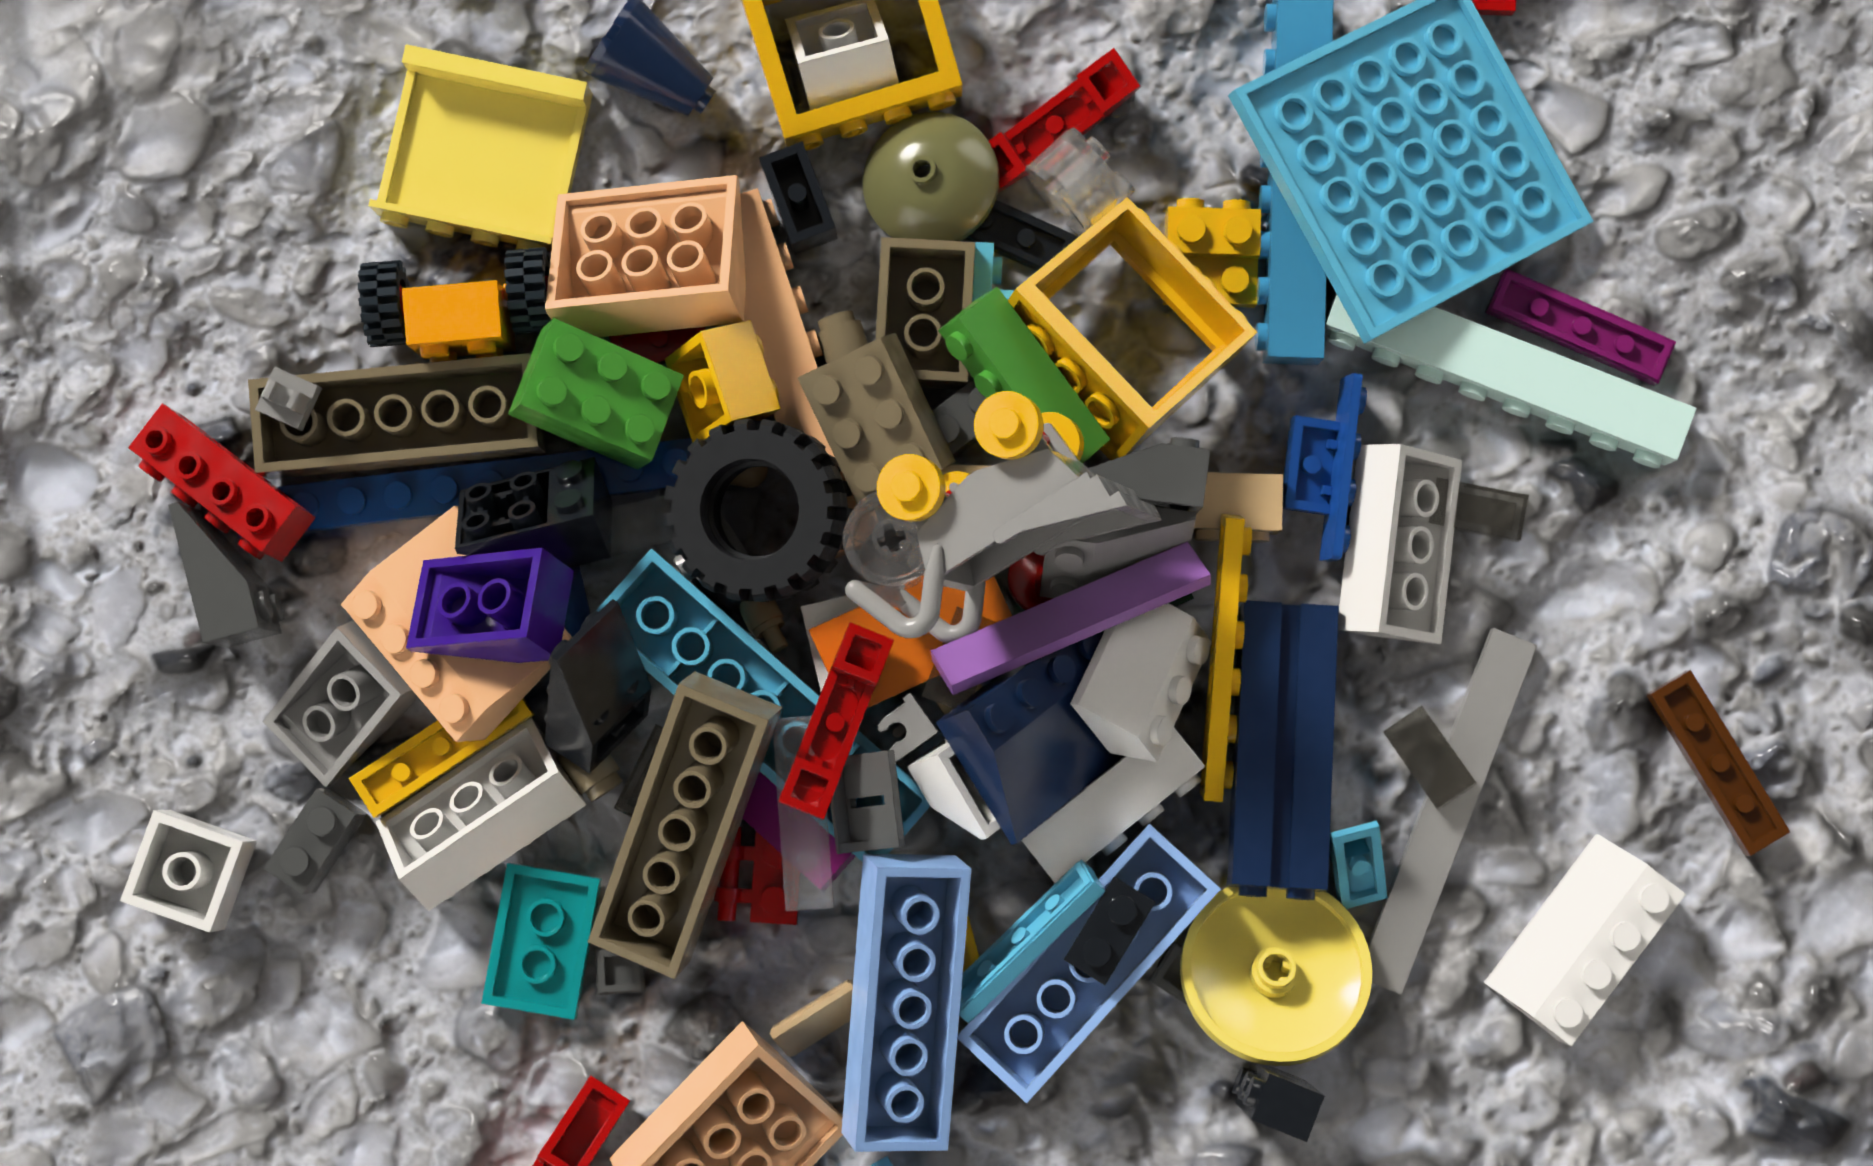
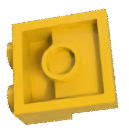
M1181 198L1177 200L1176 207L1168 206L1165 214V237L1182 250L1184 256L1202 275L1208 277L1213 282L1217 291L1233 307L1255 308L1257 305L1258 258L1260 257L1261 209H1251V202L1241 199L1223 201V208H1205L1204 200L1199 198Z

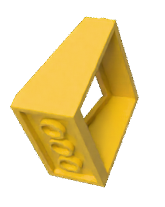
M741 0L786 147L803 141L806 151L823 145L824 138L841 134L842 138L854 137L868 130L867 125L885 120L887 125L896 124L903 119L912 117L911 112L926 107H929L930 111H939L956 103L955 98L962 97L963 84L939 1L918 0L938 72L796 114L764 6L784 0Z
M1128 197L1019 285L1008 299V302L1109 436L1110 440L1100 450L1110 461L1126 456L1134 451L1227 365L1257 333L1249 324L1245 315L1235 309L1217 291L1213 282L1208 277L1202 275L1184 256L1182 250L1175 243L1170 242L1151 222L1147 213L1138 208ZM1110 245L1212 350L1203 361L1153 407L1141 397L1050 301L1054 295Z

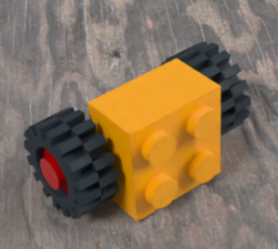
M540 247L507 250L504 262L506 267L504 269L506 284H503V286L497 280L409 288L406 269L403 267L402 261L362 263L358 271L360 281L358 282V291L360 293L358 301L362 311L360 314L361 322H364L363 332L367 336L368 345L370 347H383L406 344L424 360L429 359V363L457 360V357L475 355L476 358L504 356L505 352H516L515 334L540 333L541 329L551 321L545 310L550 268L547 249Z

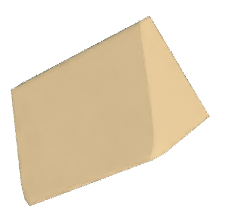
M845 980L770 1029L771 1032L769 1034L787 1056L797 1055L850 1021L853 980Z

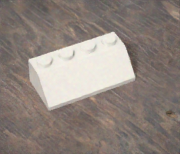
M1403 444L1361 445V451L1355 466L1356 495L1349 515L1351 539L1344 559L1338 630L1373 637L1441 644L1462 469L1461 459Z
M532 717L376 821L398 879L428 911L451 898L471 882L491 871L495 866L586 806L582 795H580L556 759L558 757L557 753L545 744V735Z
M1596 834L1484 981V984L1556 1040L1572 1046L1686 894L1648 864Z

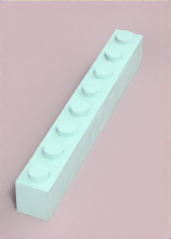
M1334 292L1325 316V334L1329 335L1328 342L1337 347L1354 350L1355 346L1373 352L1371 358L1381 364L1390 367H1398L1399 363L1416 369L1415 375L1422 380L1435 384H1441L1442 380L1460 386L1458 392L1466 397L1479 401H1484L1486 397L1503 403L1502 409L1510 414L1528 418L1529 414L1547 420L1545 425L1554 431L1571 435L1574 430L1590 436V444L1607 451H1616L1617 447L1634 453L1632 458L1634 461L1648 467L1660 468L1661 464L1667 465L1678 460L1697 409L1686 403L1437 307L1429 309L1366 344L1363 343L1336 292Z

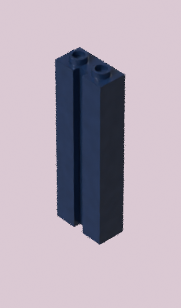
M1246 600V603H1242L1239 607L1238 621H1244L1245 633L1242 650L1237 649L1236 668L1241 670V685L1239 696H1235L1234 715H1237L1236 741L1233 743L1232 761L1234 771L1230 802L1227 886L1239 887L1238 896L1267 897V889L1286 890V899L1315 900V892L1328 890L1339 606L1317 604L1287 605L1282 604V602Z

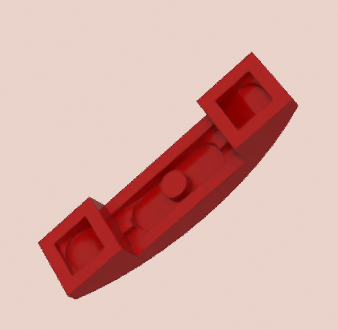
M1115 48L1076 75L1077 80L1005 133L999 132L989 140L999 166L1000 181L998 193L1030 174L1070 146L1142 87Z
M849 622L778 803L824 820L894 639Z

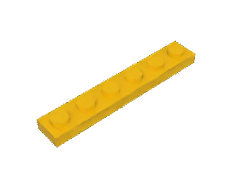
M1221 514L1212 643L1202 763L1205 767L1201 770L1202 781L1200 782L1199 791L1204 801L1223 802L1224 789H1231L1233 784V761H1226L1227 744L1235 743L1237 715L1230 714L1231 696H1239L1241 685L1240 668H1233L1235 649L1242 650L1245 633L1244 621H1237L1238 603H1246L1248 594V574H1241L1242 555H1250L1252 545V528L1245 527V519L1240 515Z

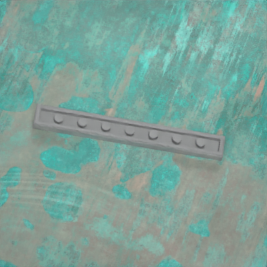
M1491 628L1388 890V898L1384 900L1368 941L1372 962L1373 984L1402 995L1537 648L1536 644L1496 628Z

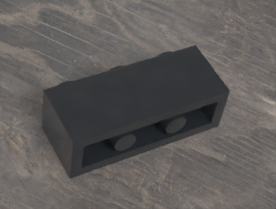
M1251 1062L1249 1069L1241 1067L1232 1093L1238 1095L1235 1103L1251 1120L1305 1142L1308 1141L1325 1097L1304 1079L1272 1066Z

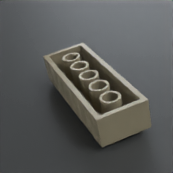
M531 353L295 375L322 388L303 431L256 411L255 408L269 378L248 379L255 473L267 479H279L545 454L544 430L508 415Z
M696 671L678 684L588 943L673 979L688 965L783 707Z

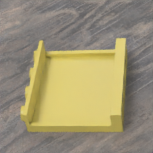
M406 44L402 63L406 67L407 73L377 200L370 199L368 206L378 216H381L380 222L390 226L407 228L408 223L412 222L426 225V232L441 237L452 238L454 232L471 235L470 240L484 246L498 247L499 241L516 244L515 250L545 247L547 251L551 252L558 194L571 193L593 96L588 83Z

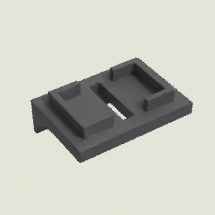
M894 750L848 755L831 800L836 853L842 854L905 847ZM884 795L885 805L857 808L856 798Z

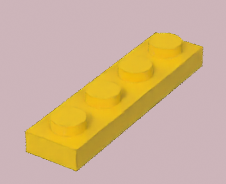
M523 698L485 740L456 742L437 720L348 779L373 818H378L535 714L525 698Z

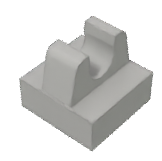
M274 367L255 410L303 431L322 388Z

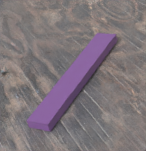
M1187 541L931 650L932 662L952 695H955L1211 585V574Z

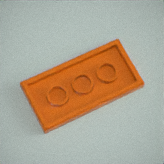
M994 576L985 581L982 620L978 630L1012 616ZM924 577L899 589L906 590L921 602ZM943 586L939 617L950 625H956L962 620L965 591ZM860 606L809 629L828 674L849 622L894 639L867 708L940 675L932 662L931 650L946 643L939 641L929 632L917 638L900 637ZM894 607V608L897 609L900 613H902L904 616L908 617V616L905 615L902 611H900L898 608Z

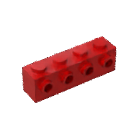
M164 403L160 405L128 447L142 458L138 465L139 468L159 482H162L165 477L175 484L171 492L192 508H195L198 503L208 510L204 516L208 522L226 534L233 529L242 536L237 544L259 560L266 554L283 562L316 518L266 478L256 474L253 468L192 421Z

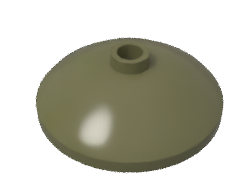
M924 112L897 122L876 141L864 167L863 194L870 215L877 225L891 238L961 241L978 229L990 214L997 198L1000 175L995 152L987 138L976 126L950 113ZM930 165L931 170L926 177H917V171L921 166Z

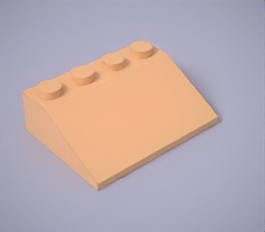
M737 175L558 194L545 310L551 320L556 318L597 337L743 322L746 275L740 183Z
M453 506L373 568L341 603V606L456 742L485 740L550 670L551 665L549 660L513 663L411 652L406 648L423 560L467 556L457 554L455 550L458 506ZM564 628L562 640L569 641L572 636Z
M742 1021L609 1159L613 1166H813L843 1135L841 1133L843 1115L768 1042Z

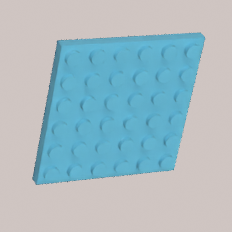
M1416 0L1234 89L1228 95L1364 344L1594 222L1472 0Z

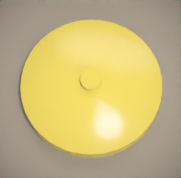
M1228 886L1221 890L1194 918L1187 932L1180 958V977L1183 994L1199 1026L1214 1042L1226 1051L1239 1058L1262 1065L1291 1066L1317 1059L1336 1048L1351 1033L1367 1006L1372 985V962L1368 944L1351 913L1326 891L1315 892V900L1286 899V890L1267 889V897L1238 896L1239 887Z

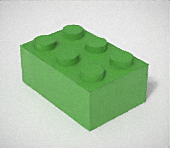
M553 318L539 333L508 415L638 470L650 463L654 458L684 375Z

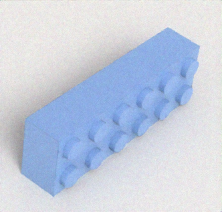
M1150 823L1099 879L1105 891L1115 876L1155 901L1154 906L1106 985L1064 960L1103 896L1102 894L958 1034L957 1039L1025 1103L1029 1102L1221 890L1212 879Z
M863 854L841 1131L855 1152L948 1151L971 868L956 855Z

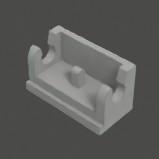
M911 693L902 698L904 703L885 716L878 726V731L883 734L888 732L892 726L899 725L893 730V736L896 738L906 733L903 740L897 741L889 749L894 750L896 764L938 734V731Z

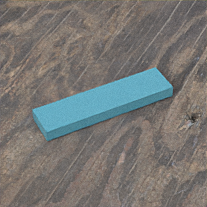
M1082 859L963 972L959 1016L967 1023H970L1105 892L1093 869Z

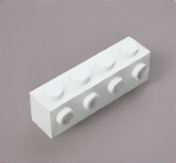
M1173 727L1172 737L1165 745L1158 762L1127 756L1122 757L1024 837L1021 842L1051 880L1056 883L1081 859L1087 864L1086 861L1100 850L1105 856L1115 851L1128 840L1123 833L1137 821L1144 827L1165 810L1160 804L1174 791L1179 797H1182L1199 784L1202 780L1197 773L1205 765Z

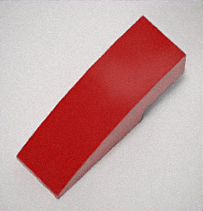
M590 1075L532 1166H590L630 1103V1100Z

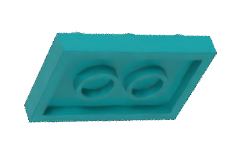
M511 862L507 863L481 1004L572 1020L577 1019L590 949L588 939L595 921L602 878Z

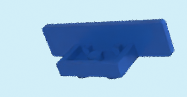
M1357 373L1349 374L1340 380L1335 421L1298 415L1290 417L1283 476V509L1324 515L1319 560L1324 562L1341 560L1342 553L1347 552L1351 539L1350 526L1346 525L1347 509L1352 506L1356 495V481L1351 479L1353 461H1356L1359 457L1362 444L1361 434L1356 433L1358 415L1364 412L1367 401V390L1365 387H1362L1363 375Z

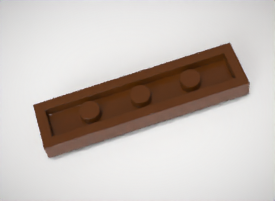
M1691 670L1684 671L1646 694L1745 856H1752L1790 833L1789 828Z

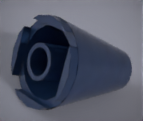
M643 0L627 1L583 69L591 78L686 116H689L693 109L701 114L716 90L709 86L713 76Z

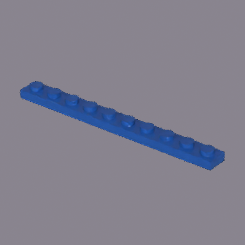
M691 438L659 442L653 460L638 470L592 450L278 486L277 488L316 517L305 531L311 532L442 516L453 506H459L460 490L470 488L475 484L491 483L514 477L522 472H536L559 466L567 461H580L592 457L596 459L610 496L666 490V485L675 486L678 475L672 473V470L678 459L686 461L691 453L687 448L693 442Z

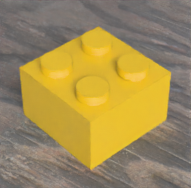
M751 320L700 331L665 358L667 368L684 375L677 398L692 442L697 438L706 440L710 437L709 430L721 424L732 426L735 420L741 419L762 421L781 409L778 402L779 392L777 385L769 376L763 358V344L760 337L755 334Z

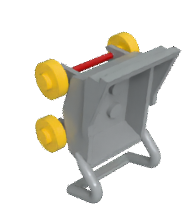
M1001 391L986 398L979 406L974 419V432L977 441L985 451L1008 461L976 470L971 474L953 471L943 475L940 468L931 460L915 454H903L890 460L879 474L877 495L882 507L895 518L915 522L918 529L916 533L925 567L921 602L904 589L858 580L848 582L845 587V593L849 599L900 637L917 638L929 632L939 641L948 644L978 631L982 620L985 581L1033 551L1038 555H1045L1064 543L1163 519L1156 507L1140 500L1134 490L1098 474L1095 475L1080 462L1084 451V438L1080 428L1073 420L1056 412L1041 413L1038 406L1028 397L1013 391ZM943 586L965 591L962 620L956 625H950L939 617ZM894 607L898 608L900 611H902V612H903L905 615H907L908 617L904 616L902 613H900V612H899L897 609H895Z

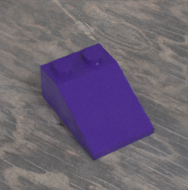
M544 548L423 560L406 648L411 652L513 663L548 661L554 648L562 641L574 571Z

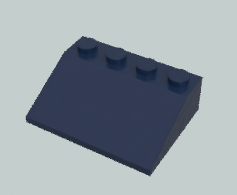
M1102 632L993 678L936 722L1011 845L1020 842L1123 757L1109 753L1070 704L1103 636Z

